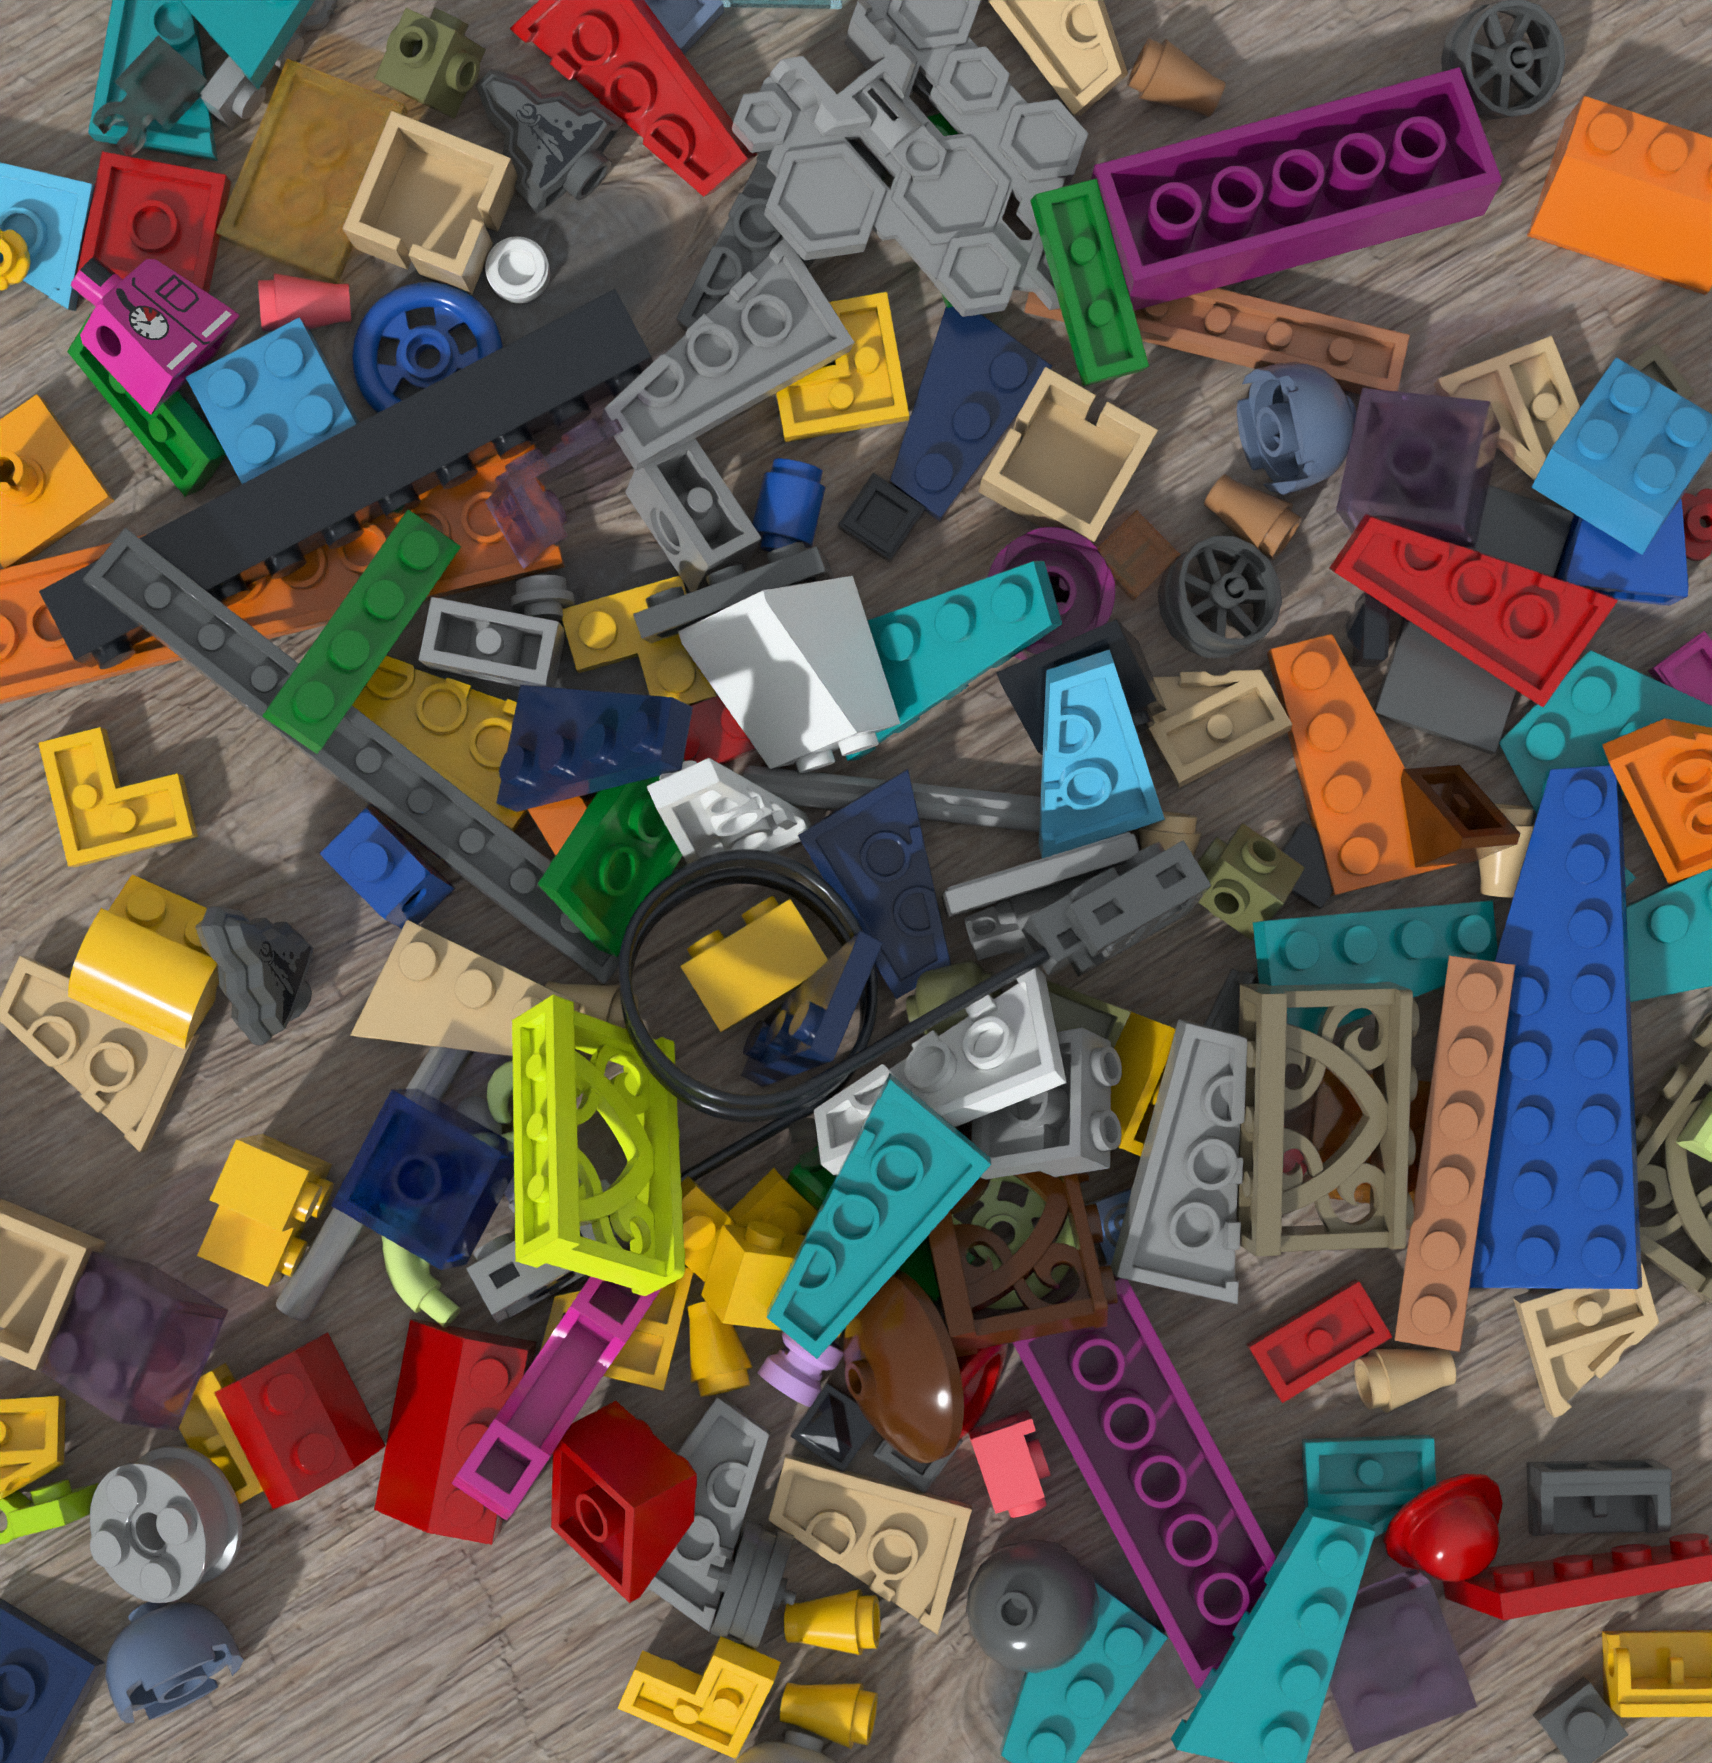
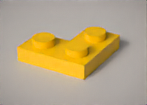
M887 292L829 302L855 343L850 352L834 360L835 365L821 367L776 393L785 442L909 421L908 405Z
M680 575L562 609V621L577 672H586L639 656L649 695L673 697L689 706L715 697V690L682 645L679 635L649 643L641 638L633 616L634 613L648 609L645 599L661 591L682 587L686 595L685 585Z
M98 727L38 743L69 867L75 868L198 837L183 775L176 773L121 787L107 729Z
M775 1168L766 1174L729 1212L719 1205L693 1179L687 1176L681 1182L685 1265L705 1282L723 1224L747 1227L749 1222L760 1221L772 1224L785 1233L802 1235L811 1226L818 1210Z
M720 1636L703 1675L685 1669L671 1660L662 1659L642 1650L618 1709L736 1759L774 1683L781 1662L759 1653L753 1648L738 1644Z

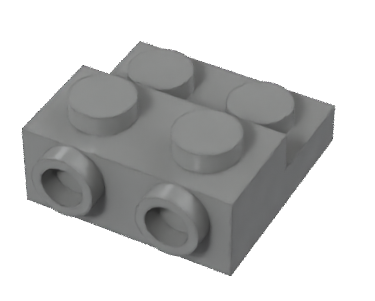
M1082 1027L1057 1032L1067 1083L972 1120V1142L991 1158V1166L982 1174L981 1178L993 1179L1036 1171L1058 1177L1110 1168V1150L1116 1149L1119 1146L1122 1135L1120 1122L1116 1114L1111 1111V1086L1117 1085L1122 1076L1121 1061L1116 1050L1111 1047V1041Z

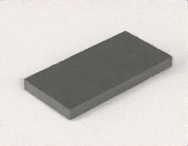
M1454 473L1449 478L1431 536L1554 577L1574 513ZM1403 617L1373 710L1378 717L1488 754H1494L1497 751L1516 690Z

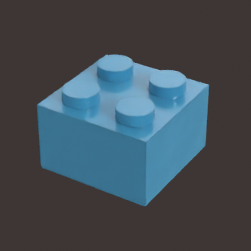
M300 317L186 376L193 393L242 484L360 423L317 340Z
M1616 357L1551 448L1531 488L1643 555L1712 453V414Z

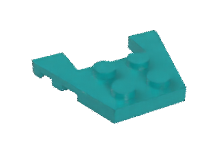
M1589 650L1569 670L1546 705L1541 707L1536 703L1500 740L1499 745L1537 815L1551 769L1610 766L1602 744L1664 718L1712 728V706ZM1625 867V883L1627 888L1636 877Z

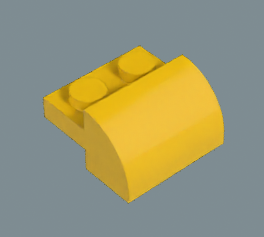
M132 874L109 910L101 908L93 920L72 968L68 997L186 1049L215 1002L216 988L219 984L218 964L202 947L195 928L202 921L207 908Z

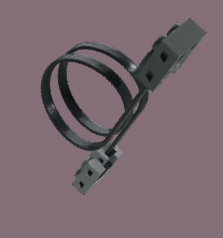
M1184 840L1167 850H1164L1160 842L1152 844L1126 861L1128 868L1119 875L1113 867L1072 890L1069 895L1031 915L1021 931L1034 951L1032 954L867 1047L874 1029L878 1008V980L874 963L859 998L860 1022L858 1036L847 1058L799 1085L782 1091L756 1095L722 1091L694 1079L677 1067L652 1039L640 1017L632 991L633 969L645 938L662 917L685 900L709 889L733 884L765 886L795 898L813 911L826 924L841 947L850 941L860 930L864 931L847 903L828 882L805 865L776 853L751 849L718 852L699 858L667 876L639 904L626 927L619 955L620 999L624 1022L632 1044L642 1062L656 1080L673 1096L688 1106L710 1116L730 1121L760 1122L773 1120L682 1172L681 1182L687 1176L696 1181L814 1113L815 1108L838 1094L847 1085L858 1068L1041 964L1047 974L1050 975L1070 963L1077 976L1080 977L1187 916L1208 891L1211 884ZM741 866L760 867V868L770 869V870L777 871V872H772V871H768V870H764V869H758V868H746V867H745V868H740V867H741ZM607 1179L600 1181L604 1192L610 1187ZM610 1222V1226H611L613 1235H614V1237H615L616 1240H617V1239H619L620 1237L615 1233V1231H614V1229H613V1227H612V1225H611V1222ZM592 1224L580 1226L581 1237L596 1241ZM508 1233L478 1248L473 1253L478 1262L466 1268L498 1325L586 1276L546 1263L536 1268L515 1262V1241L511 1240Z

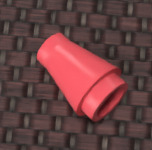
M274 273V280H258L262 332L274 331L299 317L309 330L338 322H351L348 283L333 284Z

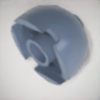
M1299 362L1278 363L1258 368L1245 376L1242 385L1252 384L1249 390V398L1238 400L1237 403L1239 437L1251 469L1254 471L1264 468L1267 475L1273 480V482L1263 485L1271 492L1284 495L1306 489L1332 476L1343 465L1350 451L1357 420L1354 403L1345 394L1340 384L1324 369Z
M147 1602L129 1614L128 1618L131 1624L116 1636L107 1656L105 1677L110 1696L120 1719L125 1723H134L133 1711L145 1709L149 1720L181 1709L208 1695L218 1688L216 1680L209 1677L221 1671L226 1665L233 1676L240 1669L244 1659L234 1637L224 1622L205 1606L189 1602H179L171 1605Z

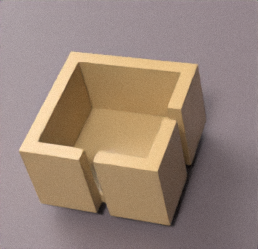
M391 111L342 229L355 249L407 270L412 261L419 275L439 283L454 286L472 295L493 245L486 227L497 232L499 231L516 190L515 183L518 175L511 158Z
M1045 367L1020 410L1014 429L1010 428L983 475L979 493L1041 528L1059 527L1072 530L1088 538L1094 545L1158 430L1109 402L1103 408L1096 426L1086 421L1085 419L1090 412L1096 395Z
M1 1198L0 1327L5 1329L0 1330V1356L37 1370L57 1361L107 1242Z

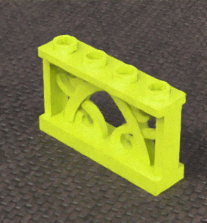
M551 995L512 1020L515 1262L536 1268L545 1263L629 1287L632 1288L634 1294L647 1296L682 1278L685 1273L677 1098L667 1091L644 1065L632 1044L627 1029L575 1011L573 1001ZM660 1037L657 1040L653 1039L661 1051L675 1064L674 1041L664 1037ZM575 1049L586 1052L593 1056L591 1057L590 1061H588L584 1056L575 1051ZM608 1061L623 1065L624 1072L609 1080L604 1075ZM583 1094L581 1103L577 1109L576 1098ZM596 1109L614 1133L627 1158V1164L620 1176L604 1192L594 1166L578 1148L577 1126L589 1120L594 1115ZM610 1222L615 1233L623 1241H630V1251L623 1249L613 1235ZM592 1224L596 1241L581 1237L580 1226Z

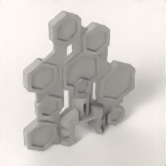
M858 0L844 44L867 71L856 78L850 85L836 94L806 58L799 56L780 60L771 71L770 76L763 81L760 92L743 94L733 121L732 131L751 153L772 150L767 167L775 175L776 180L766 204L764 216L804 261L864 252L870 233L873 230L882 241L895 239L962 317L1005 311L1013 290L1034 292L1049 310L1061 309L1030 200L1035 194L1061 188L1064 184L1071 182L1088 132L1058 99L1027 103L1008 82L1010 73L986 46L978 47L968 35L981 0ZM918 70L933 85L928 100L957 131V135L943 136L910 99L909 95ZM860 139L894 178L891 189L852 147L848 140ZM1011 193L1020 202L1016 215L1032 232L1030 240H1020L1002 220Z

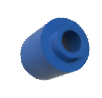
M777 458L773 460L771 472H766L763 475L752 523L762 539L760 545L762 550L771 552L796 542H803L805 548L813 546L826 489L825 486L820 484L823 473L822 469L790 459Z

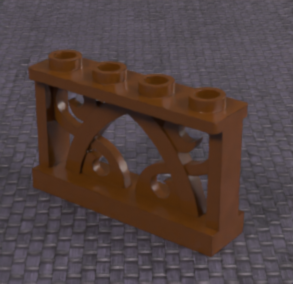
M957 1129L972 1142V1131ZM1041 1171L1013 1175L1032 1188L1046 1202L1036 1227L1014 1255H1012L1006 1243L994 1232L973 1224H953L952 1214L966 1210L976 1203L985 1193L991 1179L980 1177L927 1236L944 1322L956 1357L977 1354L980 1348L1088 1327L1096 1329L1107 1326L1108 1305L1117 1304L1118 1297L1111 1265L1099 1266L1094 1244L1103 1242V1232L1096 1203L1084 1205L1080 1184L1089 1182V1172L1059 1176V1178ZM1067 1216L1075 1247L1064 1243H1056ZM984 1245L996 1255L1001 1266L994 1271L991 1259L987 1256L985 1264L974 1267L967 1262L966 1255L974 1246ZM1057 1266H1069L1078 1277L1079 1287L1076 1294L1065 1303L1051 1304L1039 1299L1033 1294L1025 1281L1034 1272L1038 1281L1044 1286L1060 1289V1285L1053 1280L1051 1272ZM1013 1290L1022 1305L1027 1309L978 1320L973 1319V1313L999 1301Z

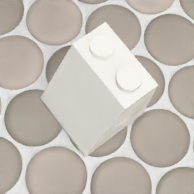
M853 576L762 590L678 631L682 645L770 769L796 764L798 772L801 774L823 768L835 763L833 751L840 749L842 756H846L877 746L879 742L876 733L900 724Z

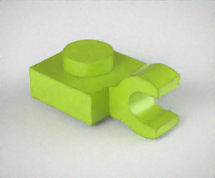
M64 1479L30 1491L33 1501L29 1500L19 1491H15L1 1499L0 1510L7 1517V1527L5 1530L0 1531V1545L25 1535L67 1525L89 1515L92 1498L99 1483L72 1489L69 1479Z

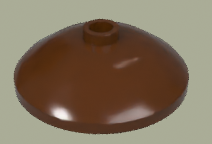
M897 1269L845 1328L843 1344L845 1379L851 1395L855 1398L865 1418L893 1449L915 1462L931 1463L950 1455L961 1436L964 1418L962 1379L952 1341L938 1310L923 1288L909 1275Z

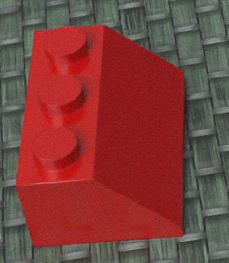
M410 1319L374 1506L375 1511L426 1533L493 1544L502 1530L503 1518L451 1483L533 1363L536 1341L450 1325L443 1328L439 1323Z

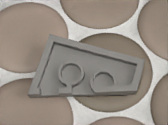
M719 1394L676 1453V1455L686 1458L697 1473L694 1522L647 1587L708 1632L711 1628L721 1591L716 1590L719 1580L708 1577L707 1573L710 1564L723 1567L726 1558L732 1559L770 1435L768 1429Z

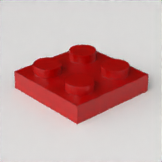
M102 151L77 273L91 258L97 257L119 277L124 279L146 259H156L209 294L231 186L230 179L225 174Z

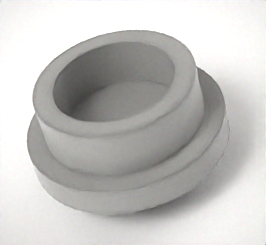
M536 575L522 578L516 581V594L510 598L511 610L513 612L553 621H559L563 618L562 609L575 605L574 593L567 590L566 578L558 575Z

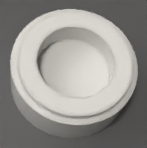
M518 236L503 239L491 249L487 256L485 265L486 276L493 291L501 299L513 304H525L536 300L545 292L551 276L550 265L543 249L533 240Z

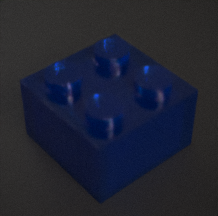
M418 1088L391 1089L331 1206L440 1270L467 1265L514 1175V1143Z

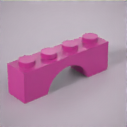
M590 1276L451 1484L507 1521L661 1289L647 1296L634 1294L632 1288Z

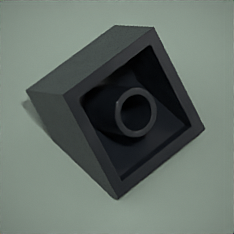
M1117 619L996 672L1037 752L1043 755L1046 670L1110 649L1137 734L1155 724L1154 715L1167 710L1138 640Z

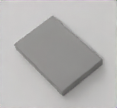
M1130 832L948 887L941 896L947 918L1124 864L1140 851L1135 835H1130Z

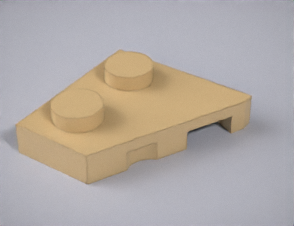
M1552 336L1438 378L1434 383L1436 392L1533 480L1536 479L1551 448L1580 409L1579 402Z
M1642 1263V1288L1639 1289L1539 1288L1513 1297L1546 1410L1553 1418L1566 1413L1572 1407L1567 1402L1595 1375L1601 1379L1619 1362V1358L1626 1348L1631 1345H1637L1659 1324Z

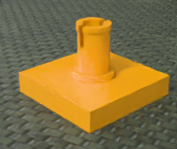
M38 394L0 419V564L3 568L25 564L115 501L48 404Z

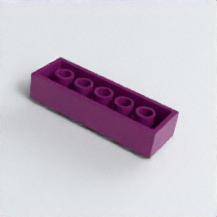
M1460 67L1094 165L1091 180L1097 178L1134 311L1483 216L1502 183L1501 175Z
M1113 1274L1118 1303L1108 1305V1323L1106 1327L1096 1329L1088 1327L1012 1343L1195 1687L1198 1689L1204 1683L1212 1667L1218 1669L1235 1640L1232 1633L1245 1611L1251 1613L1267 1586L1264 1579L1276 1557L1127 1279L1116 1277ZM1076 1292L1061 1299L1060 1301L1054 1304L1067 1302L1076 1294Z

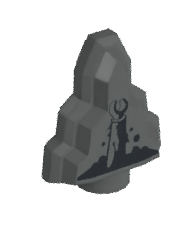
M490 69L476 84L489 122L505 136L503 155L511 158L518 175L515 189L536 214L549 207L567 191L578 201L584 199L606 177L611 168L612 161L603 152L623 121L598 101L582 105L564 91L542 94L524 78Z
M220 906L207 907L202 921L195 927L201 945L218 964L219 987L232 1004L231 1018L240 1030L246 1034L253 1045H263L273 1035L283 1031L288 1022L299 1017L307 1009L311 1001L312 990L305 978L314 948L287 922H275L273 924L267 918L249 920L240 910Z

